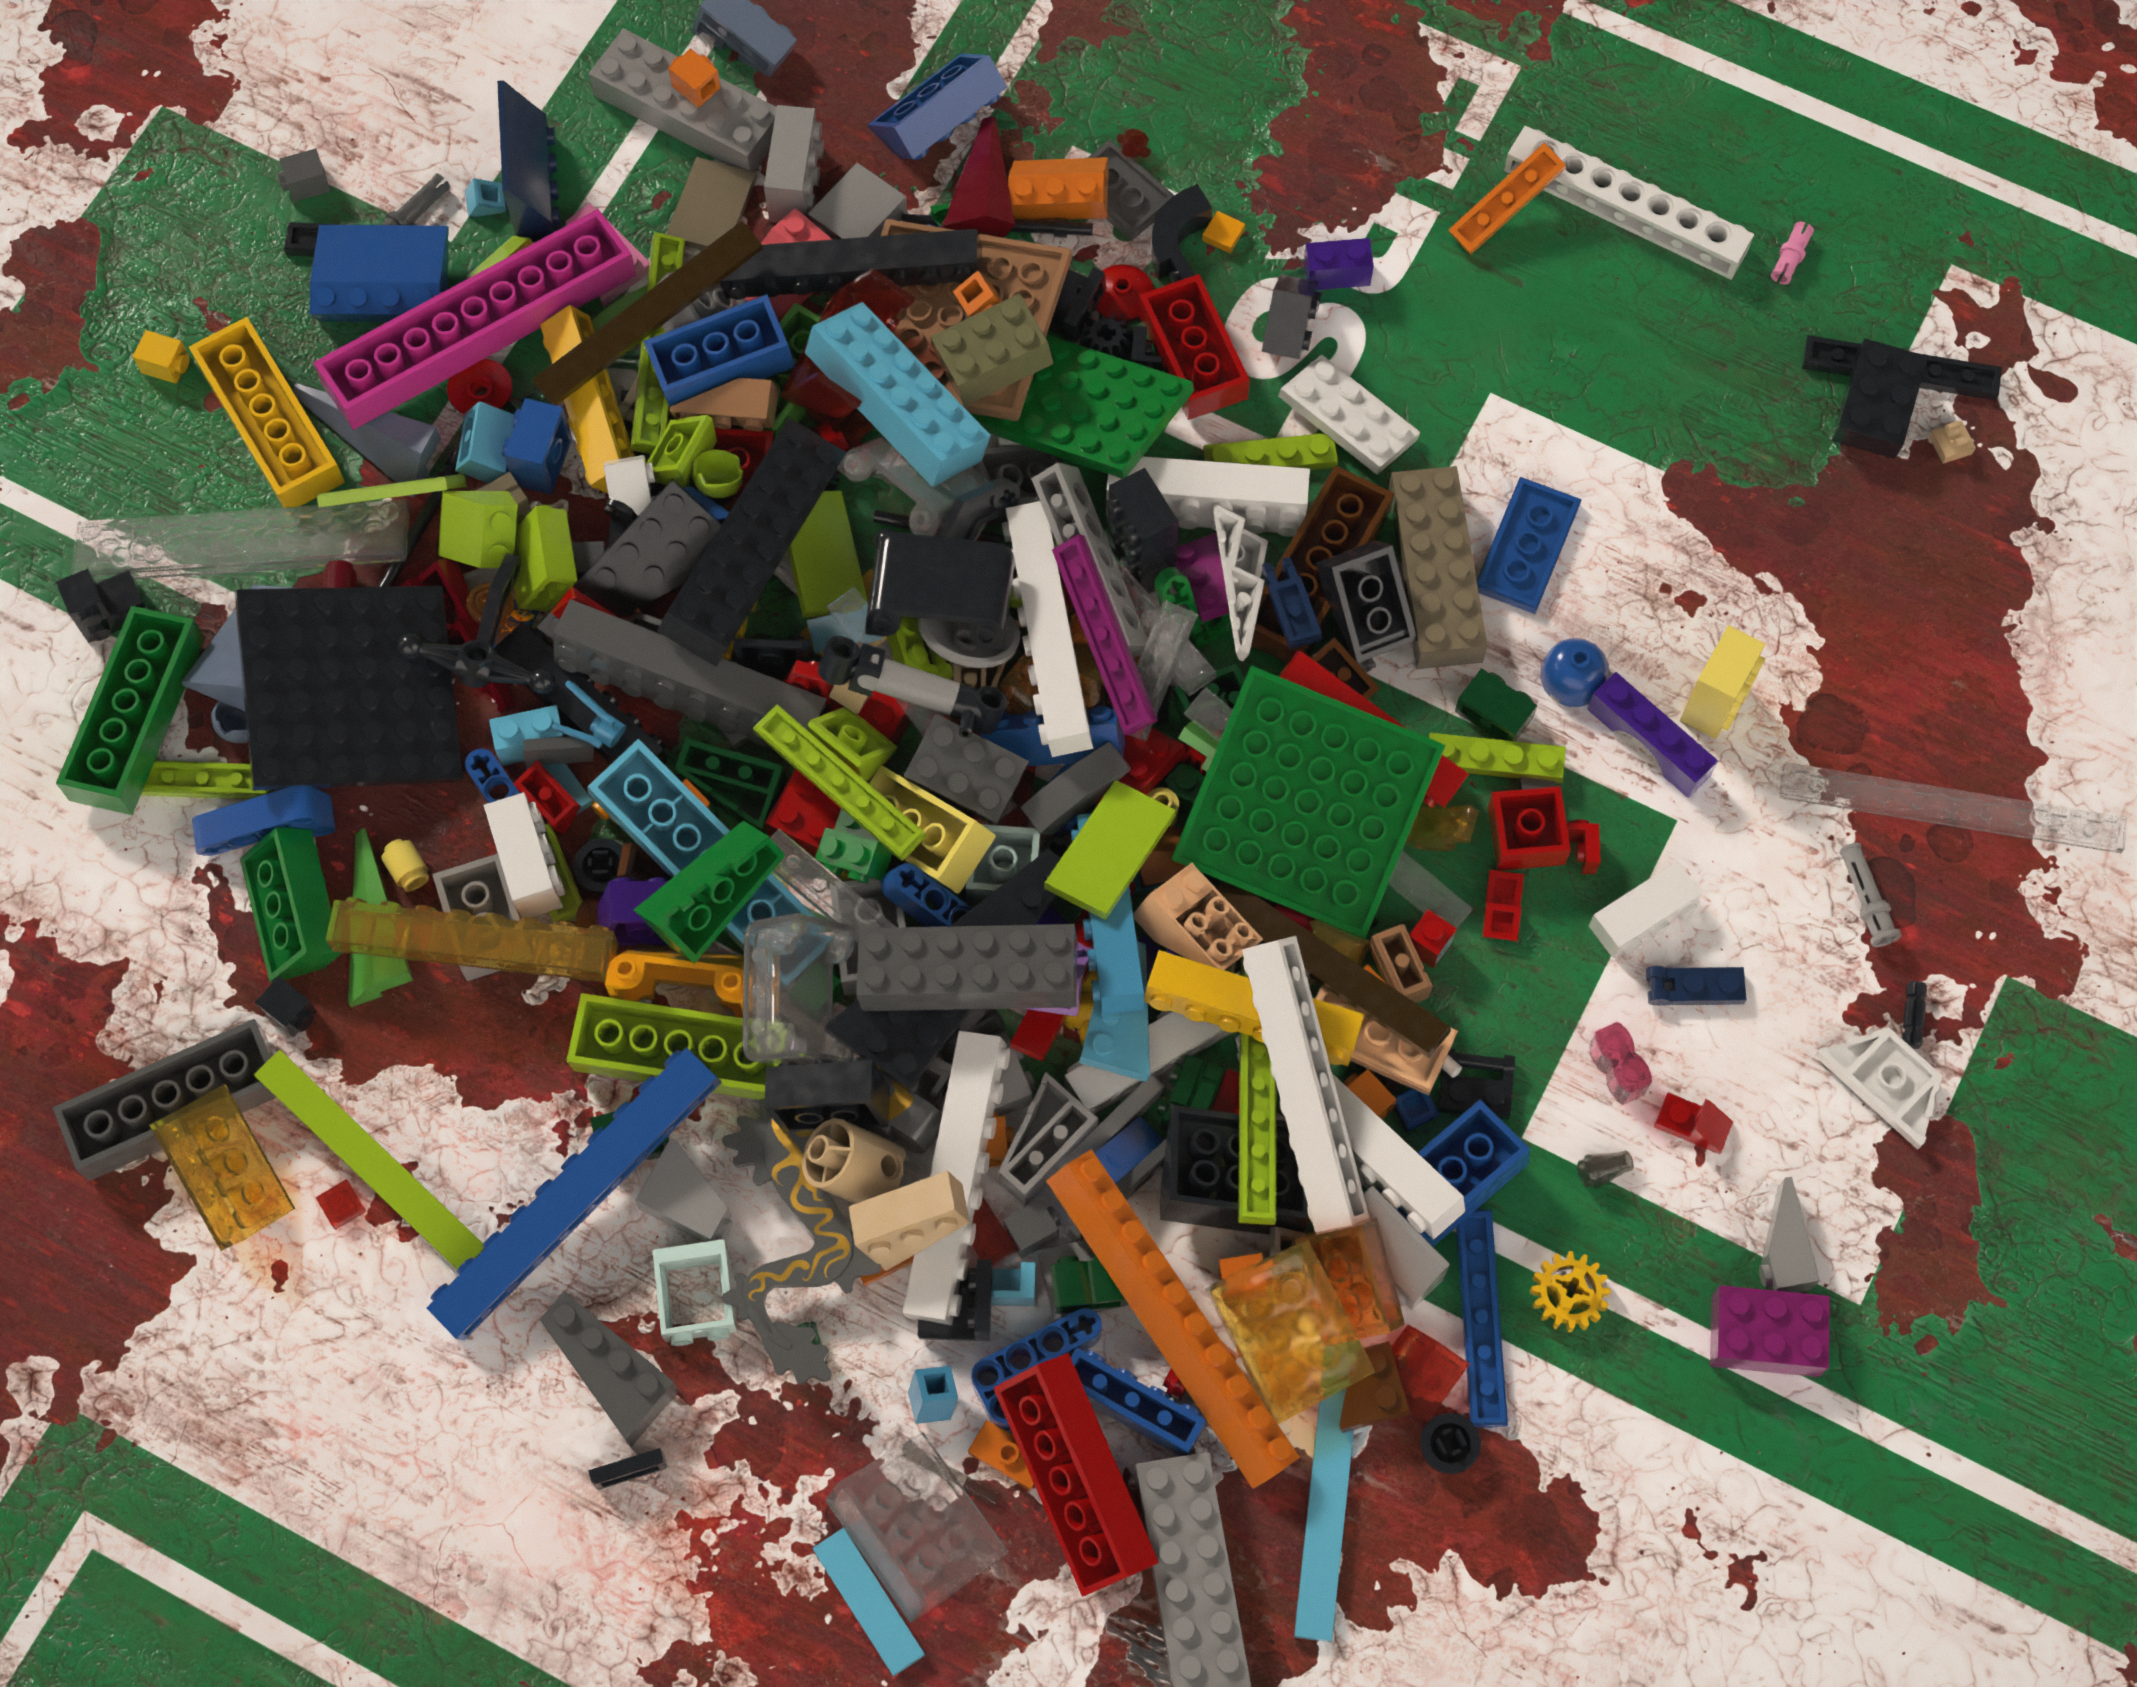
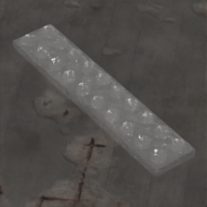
M407 499L348 503L326 507L315 505L78 521L71 575L88 568L96 582H101L128 570L134 579L325 567L328 562L333 560H345L353 565L406 561L409 505Z

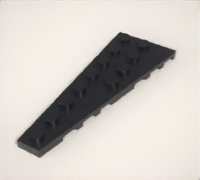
M1047 849L950 927L1037 925L1058 897V895L1044 889V885L1061 857ZM856 1000L826 1025L825 1032L858 1056L873 1060L879 1071L910 1092L972 1009L862 1011L859 1001Z

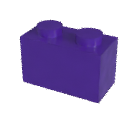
M1370 238L1306 243L1303 261L1305 279L1318 281L1317 290L1371 286L1374 263Z

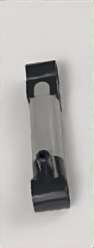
M834 636L828 640L817 667V672L824 681L834 685H844L849 681L848 690L868 697H871L873 691L959 719L961 721L958 733L963 738L971 737L973 731L983 735L994 733L1008 706L1006 695L995 687L982 686L976 689L885 658L886 650L865 643L862 644L860 649L853 640L847 637Z

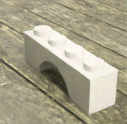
M644 455L604 461L603 467L609 499L625 503L638 516L656 497L652 496L650 483H655L652 462L646 463Z

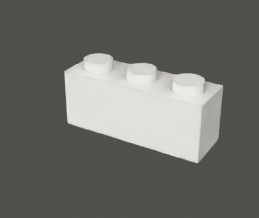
M1676 861L1595 913L1589 928L1613 959L1622 953L1625 956H1629L1643 945L1641 941L1652 935L1653 938H1656L1666 932L1671 926L1669 924L1671 921L1678 917L1684 920L1698 910L1697 903L1703 893L1680 863Z

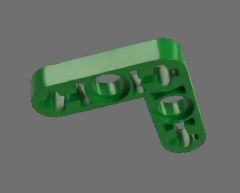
M1169 567L1158 574L1155 580V590L1169 637L1177 648L1183 642L1190 649H1198L1232 631L1230 613L1222 615L1220 622L1215 626H1209L1210 620L1202 623L1198 615L1190 583L1179 569ZM1171 582H1173L1172 584L1174 590L1177 592L1176 594H1173L1169 590L1171 588ZM1186 604L1184 612L1174 617L1173 612L1176 607Z

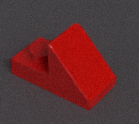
M1667 1092L1654 1128L1721 1154L1733 1121L1708 1099H1705L1702 1105H1698Z

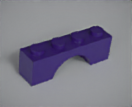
M1617 672L1593 693L1587 710L1612 732L1622 731L1639 740L1656 758L1663 777L1687 798L1691 797L1711 777L1718 760Z

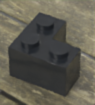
M1280 274L1273 289L1261 352L1300 359L1303 350L1309 351L1313 332L1307 331L1309 319L1315 320L1322 296L1321 292H1316L1318 281Z
M88 568L56 581L70 617L88 643L107 639L112 633L121 630L131 606L148 609L139 585L129 570L99 583L96 582Z

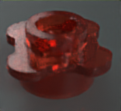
M1128 129L1125 134L1117 136L1116 141L1121 145V153L1129 158H1138L1139 156L1147 158L1150 156L1151 150L1147 148L1149 138L1141 130Z

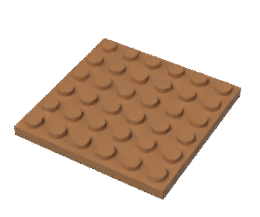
M886 219L881 236L954 230ZM979 234L982 244V275L992 284L1002 301L1020 293L1046 338L1071 263V249ZM952 282L939 283L934 286L924 284L910 285L903 288L882 287L872 290H861L856 305L863 302L963 406L937 359L930 337L969 318L953 293L962 283ZM1034 374L964 408L969 413L1019 421ZM829 379L831 388L838 389L837 386Z

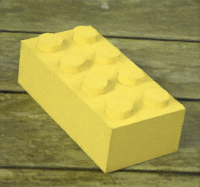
M881 765L869 784L926 834V838L903 861L917 866L931 878L959 895L996 835L976 820Z

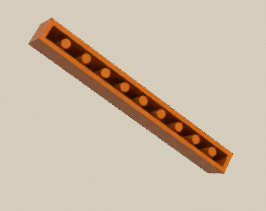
M1091 1149L1067 1163L1046 1180L1253 1489L1300 1458L1093 1150Z

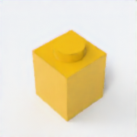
M145 330L132 356L142 374L177 384L181 374L187 371L190 357L181 340Z

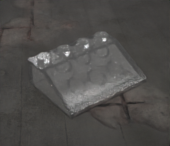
M924 1432L839 1481L825 1500L910 1623L941 1604L1009 1553Z

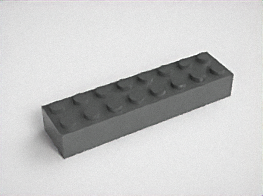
M571 599L554 631V662L562 669L572 673L576 671L581 672L602 685L609 683L617 686L630 696L648 698L663 709L673 708L684 712L688 718L694 721H707L715 724L725 733L745 735L752 743L759 746H767L768 744L754 732L753 727L777 704L807 730L810 720L824 715L826 698L723 658L716 667L664 635Z

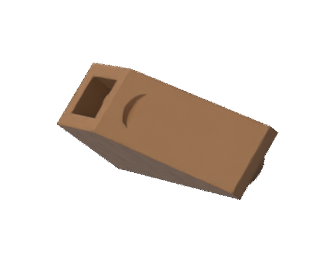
M738 378L671 406L670 413L676 419L709 415L713 420L715 428L730 429L731 425L743 426L744 429L760 432L763 431V427L774 428L779 390L772 380Z

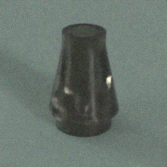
M1627 1150L1613 1153L1586 1154L1584 1159L1579 1160L1577 1163L1578 1175L1583 1185L1587 1188L1594 1187L1595 1189L1602 1187L1626 1172L1632 1171L1634 1168L1632 1156Z

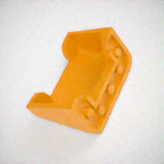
M636 944L617 955L610 962L605 986L610 998L639 1002L644 998L654 999L657 983L715 990L717 996L722 999V1008L730 1009L735 1017L756 1020L762 985V970L752 958L747 956L705 951L694 964L671 947Z

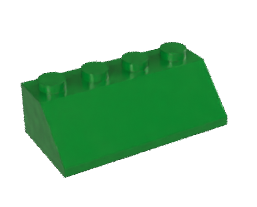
M275 827L240 858L270 983H273L278 976L283 980L324 969L342 954L341 941L337 934L333 909L330 906L325 886V877L322 874L318 849L314 842L312 830Z

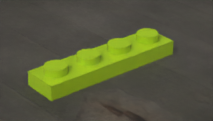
M1325 433L1203 445L1204 461L1307 468L1310 470L1334 468L1338 463L1335 441Z
M1439 733L1429 734L1430 739L1446 745L1442 755L1469 774L1517 779L1526 777L1556 781V783H1562L1566 754V747Z

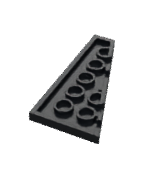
M672 479L572 587L621 618L684 584L721 527L722 522ZM560 600L536 626L553 642L554 631L560 619L551 612Z

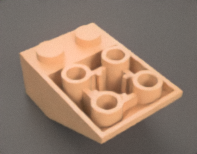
M1193 863L1150 893L1133 914L1136 922L1158 944L1187 959L1222 970H1226L1243 957L1242 949L1257 946L1263 940Z

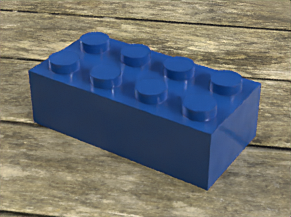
M768 295L644 341L669 408L738 378L765 379L795 367L788 343Z
M1481 1100L1476 1102L1418 1152L1426 1162L1464 1196L1465 1212L1434 1240L1425 1231L1420 1233L1423 1238L1434 1247L1529 1164L1530 1148ZM1377 1187L1376 1190L1382 1195L1383 1191ZM1398 1207L1396 1210L1407 1220L1408 1215Z

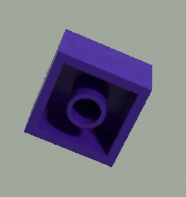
M621 877L609 881L597 905L599 946L667 945L634 909L665 885L668 879L657 877L648 881H634L632 878Z

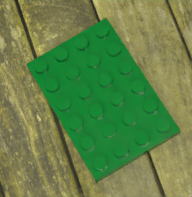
M1047 335L1046 340L1049 344L1053 364L1034 373L1019 421L970 413L989 434L1123 479L1129 475L1194 392V387L1190 380Z

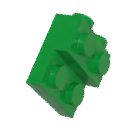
M841 809L834 830L825 827L814 860L823 864L822 871L841 876L842 872L846 871L849 872L848 878L867 884L869 878L881 881L882 877L886 874L892 852Z

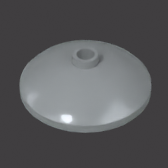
M1010 614L1003 649L985 648L974 643L970 638V623L918 619L919 631L926 644L940 657L964 667L988 668L1000 665L1008 661L1015 654L1020 642L1018 625Z

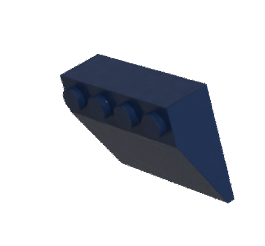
M499 80L497 81L502 191L516 236L528 237L532 242H536L556 232V227H561L559 207H554V200L560 198L558 181L553 180V173L558 172L556 153L551 152V146L557 144L555 127H549L546 114L507 82Z

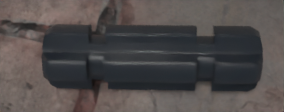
M1910 981L1906 986V998L1908 999L1905 1002L1903 1029L1905 1030L1902 1033V1039L1912 1049H1919L1923 1044V1032L1921 1031L1924 1028L1926 1001L1924 999L1927 997V984L1918 981Z

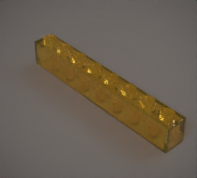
M355 897L346 898V901L334 900L326 941L332 950L336 952L599 982L606 981L609 964L616 957L618 941L614 931H610L609 928L601 925H591L588 929L576 927L574 924L566 921H556L554 925L544 924L531 917H521L518 921L506 919V917L495 913H487L485 917L474 916L468 911L452 909L450 913L439 912L435 908L425 905H418L415 909L403 908L395 902L383 901L380 905L368 904L365 900Z

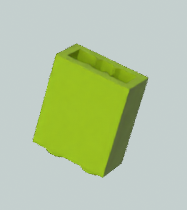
M549 505L535 506L516 527L514 555L521 556V566L514 589L517 608L548 612L578 580L566 510L552 508Z

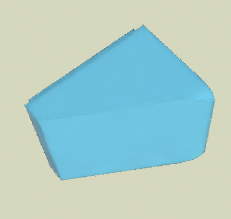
M472 179L465 191L469 217L504 213L507 210L502 183Z

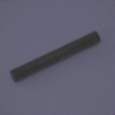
M908 1442L903 1444L899 1452L900 1456L996 1508L1002 1497L998 1492Z

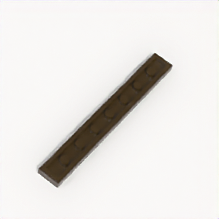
M742 220L532 379L547 400L552 405L557 406L763 250L762 244Z
M1222 881L1216 888L1263 938L1260 942L1261 944L1296 936L1306 975L1426 1057L1430 1058L1451 1032L1449 1025L1253 893L1225 881Z

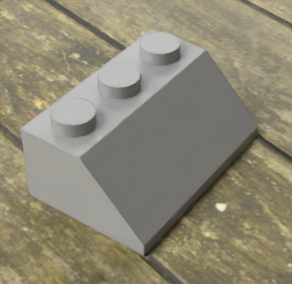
M1372 1186L1364 1194L1370 1218L1352 1226L1337 1228L1336 1233L1339 1235L1337 1240L1348 1253L1352 1254L1355 1252L1364 1261L1362 1266L1373 1279L1378 1280L1380 1278L1389 1287L1388 1293L1400 1306L1406 1304L1412 1310L1443 1281L1450 1264Z

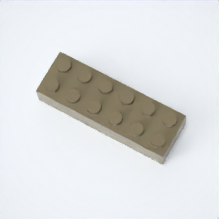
M1457 466L1391 472L1388 491L1395 493L1391 509L1401 576L1402 579H1405L1404 591L1418 640L1412 642L1416 669L1483 663L1488 645Z

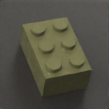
M1020 293L930 336L937 359L964 407L1053 364L1048 341Z

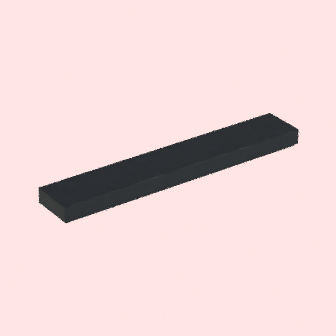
M1807 335L1802 369L1850 376L1856 352L1861 344ZM1922 354L1928 356L1920 388L1997 400L2002 367Z

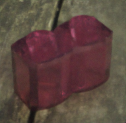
M1618 1021L1596 1031L1589 1044V1051L1596 1067L1606 1074L1607 1086L1612 1096L1622 1105L1644 1096L1652 1083V1076L1645 1060L1635 1053L1634 1042L1629 1031Z

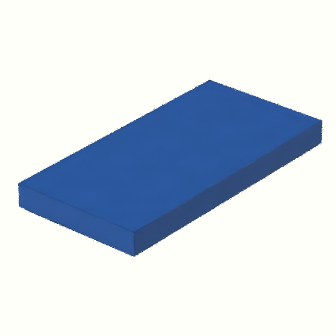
M1520 477L1477 578L1478 592L1536 614L1582 499Z

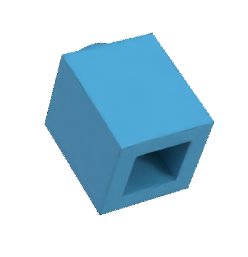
M951 1366L916 1369L914 1371L908 1389V1396L915 1424L951 1420L958 1401Z

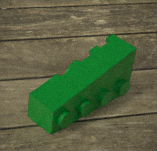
M742 821L637 906L634 911L669 947L695 964L786 855L769 836Z

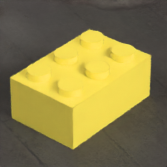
M1728 625L1699 676L1680 721L1714 739L1718 737L1721 729L1728 731L1766 658L1760 656L1765 643Z

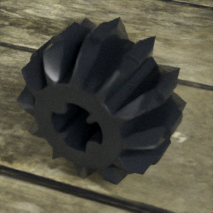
M1101 312L1098 316V321L1089 317L1087 327H1082L1080 330V346L1126 360V355H1131L1133 332L1128 329L1126 319L1117 322L1115 313L1108 319Z

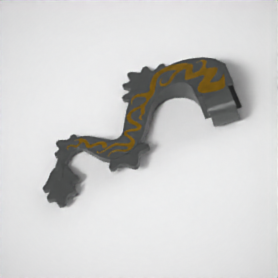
M881 1072L890 1086L889 1126L864 1129L887 1138L894 1143L897 1142L917 1154H924L938 1137L942 1118L941 1111L914 1094L918 1088L917 1084L909 1092ZM762 1099L759 1103L761 1114L759 1119L739 1116L737 1124L741 1128L740 1131L725 1135L722 1138V1143L725 1147L738 1151V1154L733 1158L735 1167L756 1166L752 1177L753 1183L756 1186L772 1181L782 1200L814 1237V1245L811 1250L805 1253L763 1264L753 1270L748 1277L743 1273H737L735 1275L737 1286L725 1292L721 1299L725 1305L739 1308V1319L745 1321L749 1318L761 1336L764 1349L773 1363L776 1375L783 1376L786 1371L792 1370L797 1383L800 1385L805 1384L811 1378L827 1382L832 1377L829 1367L825 1364V1359L829 1355L828 1347L812 1344V1340L816 1335L813 1328L797 1327L781 1322L772 1323L765 1307L767 1294L773 1288L820 1287L830 1285L833 1282L845 1294H850L853 1290L855 1279L860 1276L880 1273L881 1265L874 1262L855 1246L853 1233L850 1232L847 1221L829 1193L813 1187L806 1181L802 1171V1155L806 1142L813 1132L784 1134L764 1108L765 1099Z

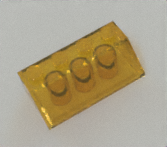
M226 1084L149 1125L220 1251L248 1239L296 1209Z

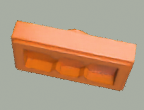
M986 1420L968 1449V1454L1031 1491L1034 1483L1014 1436Z

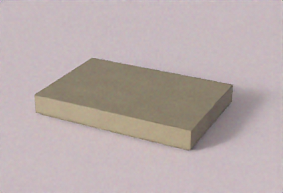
M696 157L666 234L686 239L685 246L704 250L741 222L757 180L756 172Z

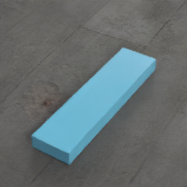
M844 1527L812 1548L893 1677L925 1656Z

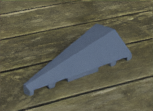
M295 383L293 393L296 398L311 410L315 417L330 426L334 433L366 460L371 461L381 469L391 481L394 480L396 483L426 478L428 474L426 465L441 440L436 426L386 412L352 430L327 392Z

